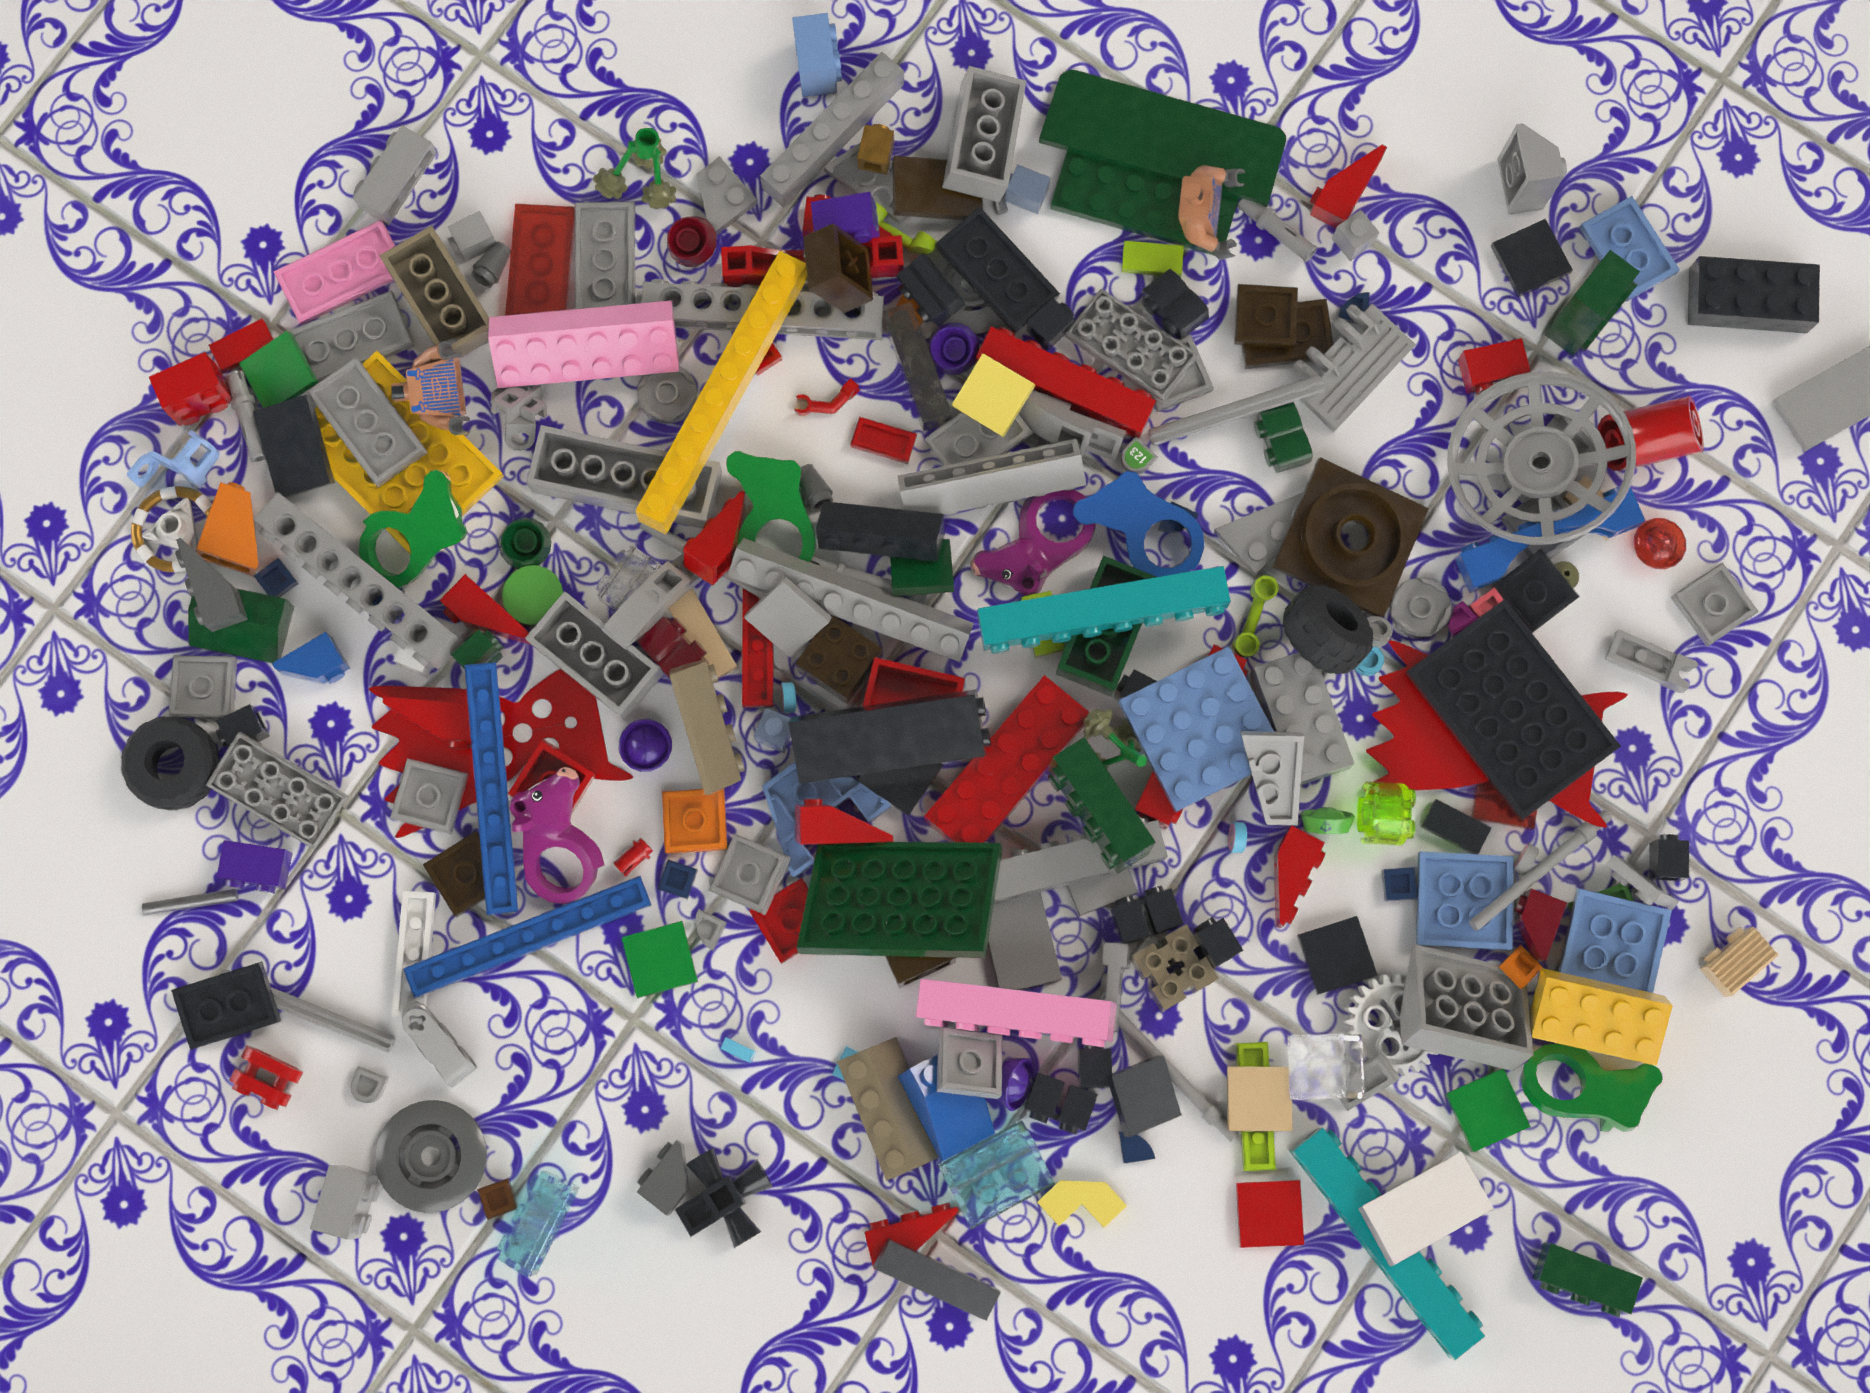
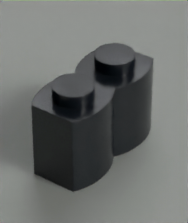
M1168 269L1142 289L1143 307L1150 315L1156 314L1162 319V327L1171 336L1175 334L1182 340L1209 319V309L1195 292L1189 289L1181 277L1172 269Z

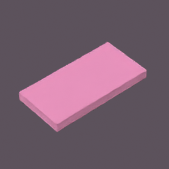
M379 220L274 271L299 324L302 326L394 281L379 255L395 247V244L383 221Z

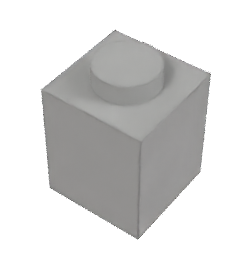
M1359 210L1337 226L1332 240L1348 260L1352 261L1374 245L1379 231L1364 212Z
M480 211L447 226L452 237L447 239L455 255L461 253L466 262L487 252L496 243Z

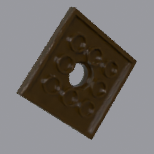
M1320 457L1316 461L1272 568L1309 586L1326 585L1327 587H1332L1350 598L1361 610L1384 618L1429 508ZM1353 521L1361 524L1366 529L1368 540L1364 548L1353 550L1343 543L1341 530L1345 523Z

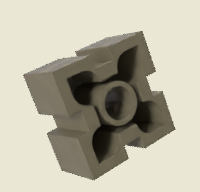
M1187 924L1166 935L1162 939L1165 945L1162 948L1157 949L1153 943L1130 957V961L1141 979L1144 980L1150 977L1155 987L1149 990V993L1161 1013L1186 999L1183 991L1190 987L1194 994L1219 979L1207 957L1199 960L1193 950L1199 944ZM1168 961L1180 964V976L1167 972L1166 968L1170 966Z

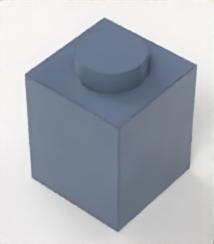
M1017 164L1014 173H1010L1005 201L1038 214L1049 190L1051 177Z
M765 708L754 734L755 741L785 753L791 739L789 729L791 718Z

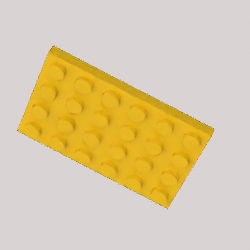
M376 351L362 365L428 453L378 488L320 409L316 407L315 412L333 478L370 515L381 510L408 514L423 490L425 476L430 471L440 470L450 476L452 494L462 509V516L465 515L504 477L503 473L464 435H454L450 431L438 429L422 421L419 414L411 412L409 400L394 402L391 393L392 383L407 382V379ZM386 528L385 530L411 555L410 545L406 537L397 529Z

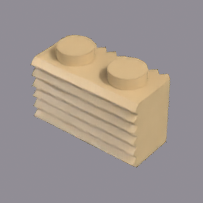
M1753 926L1744 930L1742 927H1738L1726 937L1729 942L1721 950L1715 947L1703 957L1706 963L1699 969L1724 997L1733 996L1779 956Z

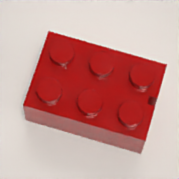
M874 657L863 706L961 692L964 690L965 678Z

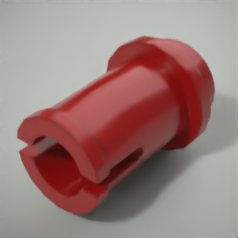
M639 838L637 841L633 840V845L613 862L625 877L645 858L648 860L651 858L649 855L653 850L642 838Z

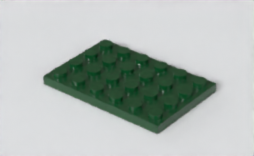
M967 842L818 844L796 947L799 954L986 958L1002 856L1001 844Z

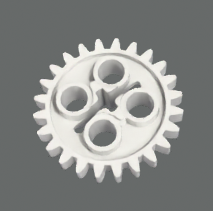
M1387 974L1380 975L1379 983L1374 978L1368 979L1370 989L1365 986H1358L1357 988L1361 994L1360 997L1355 995L1349 997L1355 1005L1354 1007L1344 1008L1347 1013L1351 1014V1019L1342 1020V1023L1349 1025L1351 1030L1343 1033V1036L1353 1038V1041L1347 1048L1359 1050L1354 1057L1355 1060H1362L1364 1058L1367 1060L1381 1051L1396 1072L1398 1069L1401 1076H1408V1066L1413 1072H1419L1420 1066L1418 1062L1429 1065L1430 1060L1427 1054L1438 1055V1053L1408 1046L1406 1051L1403 1050L1400 1026L1401 1012L1396 1009L1395 1000L1399 995L1403 997L1407 976L1401 982L1400 974H1392L1391 980H1389ZM1382 999L1385 1001V1008L1380 1004ZM1372 1009L1379 1016L1378 1023L1374 1027L1369 1024L1367 1019L1368 1013ZM1392 1020L1398 1021L1395 1030H1390L1389 1028L1393 1024ZM1386 1038H1389L1393 1044V1049L1388 1055L1382 1050V1042Z

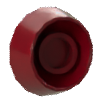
M686 216L677 220L670 227L667 235V248L671 257L678 264L686 267H697L705 263L713 255L717 246V235L713 225L707 219L699 216Z

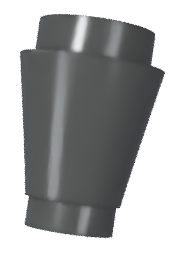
M496 242L473 265L472 277L479 284L491 288L493 284H497L511 254L510 248L501 242Z
M813 464L802 466L800 486L805 505L809 506L812 511H819L822 508L823 501L833 502V491L814 468Z

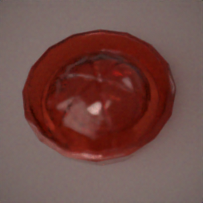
M1653 518L1645 521L1638 527L1634 536V550L1638 559L1643 564L1653 569L1665 570L1676 566L1683 559L1686 552V538L1682 529L1676 523L1666 518Z

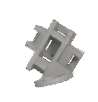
M541 385L497 388L492 392L490 401L492 404L491 413L496 414L502 411L506 414L504 424L505 441L507 446L513 450L521 451L530 448L535 441V416L537 414L543 418L547 416L546 402L540 400L543 397ZM520 432L529 436L527 441L523 443H515L511 440L514 434Z

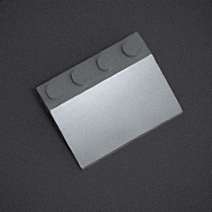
M1415 944L1411 949L1400 1013L1402 1045L1514 1071L1534 1055L1527 985L1520 989L1498 967V964Z

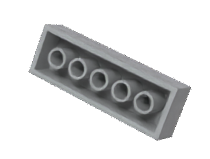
M541 425L526 484L532 493L636 514L635 510L664 460L667 451ZM707 460L674 520L675 523L703 528L707 520L712 517L722 476L720 462Z

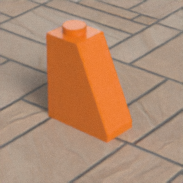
M220 482L196 552L208 562L254 577L259 563L251 493L245 491V488L237 483L228 482L224 484Z

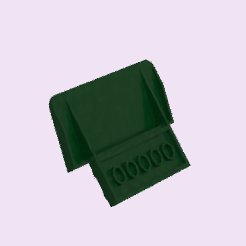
M1067 70L1059 77L1039 137V143L1067 151L1050 209L1171 244L1182 245L1185 248L1215 256L1214 251L1210 252L1198 247L1185 238L1178 216L1183 177L1191 176L1197 167L1203 165L1224 168V170L1244 169L1245 173L1237 174V181L1244 183L1243 186L1226 187L1224 183H1221L1222 192L1216 238L1218 242L1226 241L1238 199L1253 201L1268 207L1286 144V135L1277 126L1078 70Z

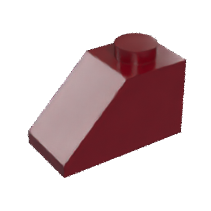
M1531 888L1516 899L1513 911L1517 912L1514 921L1530 955L1538 963L1547 961L1567 902Z

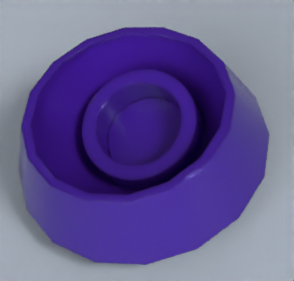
M958 322L946 323L939 326L931 334L928 341V356L931 364L938 371L947 375H959L968 371L975 364L976 356L979 352V342L975 333L968 326Z
M639 719L630 723L622 731L619 738V753L623 762L639 772H651L660 768L668 760L672 751V738L668 729L660 722L652 719Z
M1010 1058L1002 1066V1096L997 1100L1009 1111H1015L1020 1108L1030 1093L1034 1080V1065L1030 1058Z

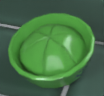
M1333 807L1304 810L1300 813L1305 831L1318 834L1348 833L1355 818L1353 813L1341 811Z

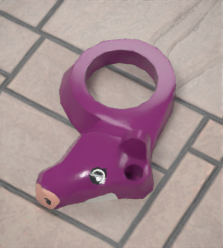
M1061 490L1040 497H1028L1020 510L1019 538L995 550L978 551L970 563L971 570L976 576L994 580L1007 588L1018 591L1023 596L1040 593L1046 578L1054 570L1079 555L1089 545L1095 533L1096 523L1083 524L1082 531L1076 538L1068 542L1056 543L1048 540L1040 533L1036 521L1038 511L1044 504L1053 500H1065L1075 505L1078 500L1087 497L1076 490Z
M567 767L560 768L554 775L526 791L515 794L510 804V811L515 817L512 823L513 832L523 831V863L527 883L538 896L548 902L559 904L573 902L585 895L597 878L598 868L605 865L597 844L583 831L571 824L573 796L580 782L576 771ZM553 847L565 848L573 852L581 861L583 867L581 883L574 887L563 888L549 882L542 874L540 867L542 852Z

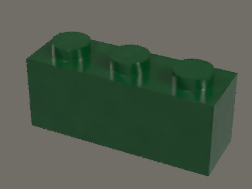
M1544 1242L1532 1279L1541 1282L1540 1289L1557 1295L1560 1290L1571 1293L1570 1300L1589 1306L1590 1301L1602 1305V1312L1620 1318L1621 1312L1632 1315L1643 1277L1555 1244Z

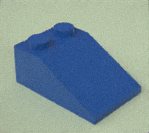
M937 1054L898 1075V1078L942 1162L994 1135L995 1131L985 1097L937 1092Z

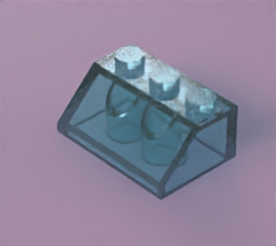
M1022 1120L938 1164L971 1229L1055 1185L1036 1143Z
M542 1170L540 1175L534 1174L527 1187L530 1195L526 1203H520L513 1215L512 1221L516 1223L511 1233L506 1232L498 1245L497 1250L501 1251L498 1260L525 1277L537 1275L580 1187L547 1170Z

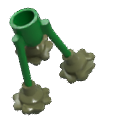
M642 128L637 131L635 140L628 142L627 150L616 168H610L608 171L605 168H600L598 174L594 175L592 179L596 183L595 189L608 199L612 197L620 199L622 193L628 189L627 185L624 184L626 179L622 176L621 171L632 155L637 166L644 165L647 170L654 168V180L649 184V187L642 188V202L649 203L650 208L654 209L667 208L669 203H674L676 201V187L670 186L669 182H664L661 179L660 165L663 164L664 159L662 156H665L667 151L661 145L658 133L653 128Z

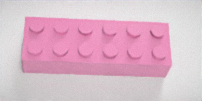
M672 300L489 317L488 340L497 388L679 372V353Z
M921 979L916 1017L923 1018L924 1025L948 1028V1022L956 1023L955 1029L979 1032V1026L987 1027V1033L1010 1036L1011 1030H1018V1036L1041 1040L1042 1034H1050V1040L1056 1042L1073 1043V1037L1082 1038V1044L1104 1047L1105 1041L1113 1042L1117 1004L1104 1000Z

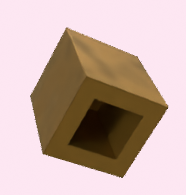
M882 124L864 126L857 156L859 170L887 175L895 143L894 130H890Z

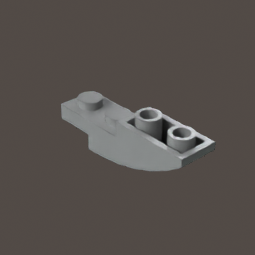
M1032 390L1018 413L1032 432L1053 444L1077 439L1082 457L1088 451L1113 461L1116 460L1126 431L1070 411L1072 404Z
M682 553L673 562L667 561L637 588L606 622L602 631L626 649L664 616L666 610L697 585L702 578L684 567V554Z

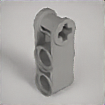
M412 1002L403 1009L402 1025L405 1032L451 1088L477 1069L473 1059L458 1045L450 1031L439 1022L425 1004ZM414 1014L417 1017L422 1015V1023L418 1024L416 1021L411 1023V1015Z

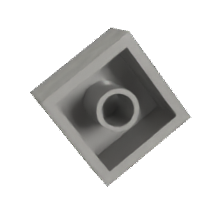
M329 1165L310 1229L343 1239L361 1238L362 1233H367L371 1223L372 1215L368 1214L371 1203L376 1202L380 1194L381 1183H378V1175L344 1165Z

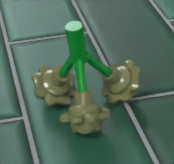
M1110 708L1105 711L1096 709L1088 713V716L1083 721L1085 725L1084 737L1089 739L1102 735L1106 740L1110 739L1121 750L1120 755L1109 759L1101 758V755L1096 752L1106 769L1109 765L1123 760H1128L1138 767L1146 765L1147 757L1140 753L1142 748L1127 719H1124L1122 724L1113 730L1110 727V722L1113 718Z

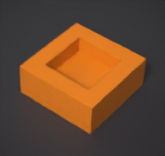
M1522 945L1517 947L1498 966L1520 989L1525 987L1543 968Z

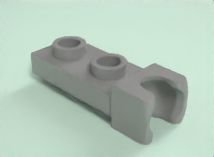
M1619 629L1615 632L1605 656V660L1660 683L1661 686L1677 693H1684L1690 686L1688 681L1680 677L1679 670L1690 672L1698 666V663L1693 659L1681 654L1676 655Z
M1104 943L1102 965L1108 967L1107 973H1102L1101 992H1106L1105 1001L1117 1004L1114 1032H1119L1117 1016L1121 1008L1123 968L1129 969L1131 946L1121 943Z

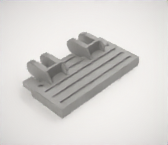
M1353 304L1346 309L1350 318L1364 330L1362 334L1358 333L1347 321L1340 317L1334 322L1336 329L1352 343L1351 346L1340 337L1324 355L1315 347H1310L1306 351L1308 357L1325 373L1321 377L1325 391L1300 399V401L1333 432L1338 429L1416 345L1373 304L1365 312ZM1298 360L1294 364L1296 371L1304 379L1318 375L1302 360Z

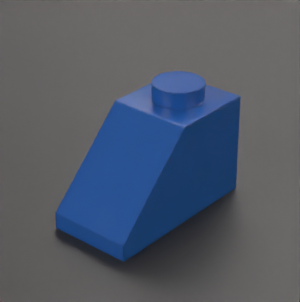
M327 632L322 633L272 663L274 669L282 675L321 684L327 682L331 684L339 681L345 676L344 672L350 669L334 639Z

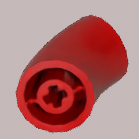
M1691 396L1623 411L1634 435L1636 467L1704 451L1702 426L1695 402ZM1607 414L1601 418L1597 430L1602 436L1606 449L1625 445L1620 429L1612 416ZM1626 457L1608 461L1607 467L1613 471L1625 470Z

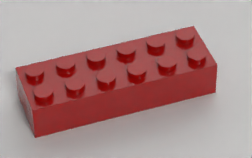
M1044 675L991 737V746L986 747V755L973 758L924 815V821L949 842L987 843L1049 770L1053 756L1066 749L1085 727L1083 721L1088 716L1089 711Z

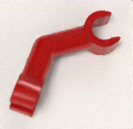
M850 378L830 402L811 400L807 395L800 394L796 396L797 400L806 401L808 406L803 410L795 409L794 411L799 416H806L811 412L835 414L848 400L854 398L861 389Z

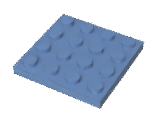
M1229 646L1118 701L1175 813L1252 775L1240 731L1274 732Z

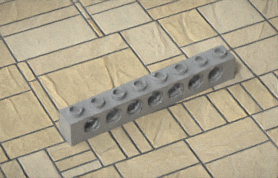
M653 279L651 282H643L641 303L669 301L670 299L677 298L681 302L677 307L673 308L675 328L735 332L758 287L745 284L741 288L729 287L724 283H712L711 286H704L694 281L671 284L663 279ZM803 288L793 304L801 308L800 312L795 315L788 314L777 333L784 335L882 340L884 296H878L877 293L873 292L872 301L854 308L860 311V316L851 319L845 315L846 312H841L815 293H812L808 288ZM707 300L711 302L710 306L706 309L696 308L699 301ZM731 302L741 304L740 308L736 311H728L726 306ZM822 307L831 310L830 314L825 317H820L815 312Z
M277 492L253 519L262 527L259 533L271 543L279 540L283 544L280 550L294 561L300 557L305 562L302 566L303 569L315 578L321 574L327 579L323 585L335 595L339 596L343 592L349 598L345 603L359 614L363 610L369 613L371 616L368 621L381 632L385 628L393 633L390 639L403 650L409 646L416 651L412 657L425 668L432 664L440 670L452 656L450 653L463 642L280 493ZM295 526L293 532L286 535L287 530L290 527ZM317 543L315 549L311 552H308L309 547L312 544ZM338 560L337 566L334 569L329 570L330 565L334 561ZM360 578L359 584L351 588L352 582ZM382 595L381 602L373 606L375 598ZM405 613L403 620L395 624L396 617ZM423 631H427L426 637L422 641L417 642L418 635Z

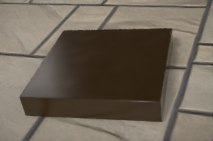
M1238 284L1234 345L1295 348L1298 288Z
M477 831L423 864L456 918L485 900L480 835Z

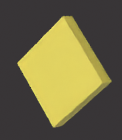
M982 354L951 406L1004 437L1034 389L1035 384L987 355Z

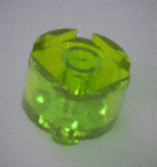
M1366 781L1361 788L1366 789L1365 797H1359L1357 803L1358 832H1364L1365 838L1360 839L1363 844L1402 846L1407 839H1413L1415 835V822L1411 820L1412 808L1416 803L1415 790L1408 789L1404 783Z

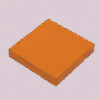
M724 788L709 795H705L704 789L662 791L665 854L724 851L728 849Z

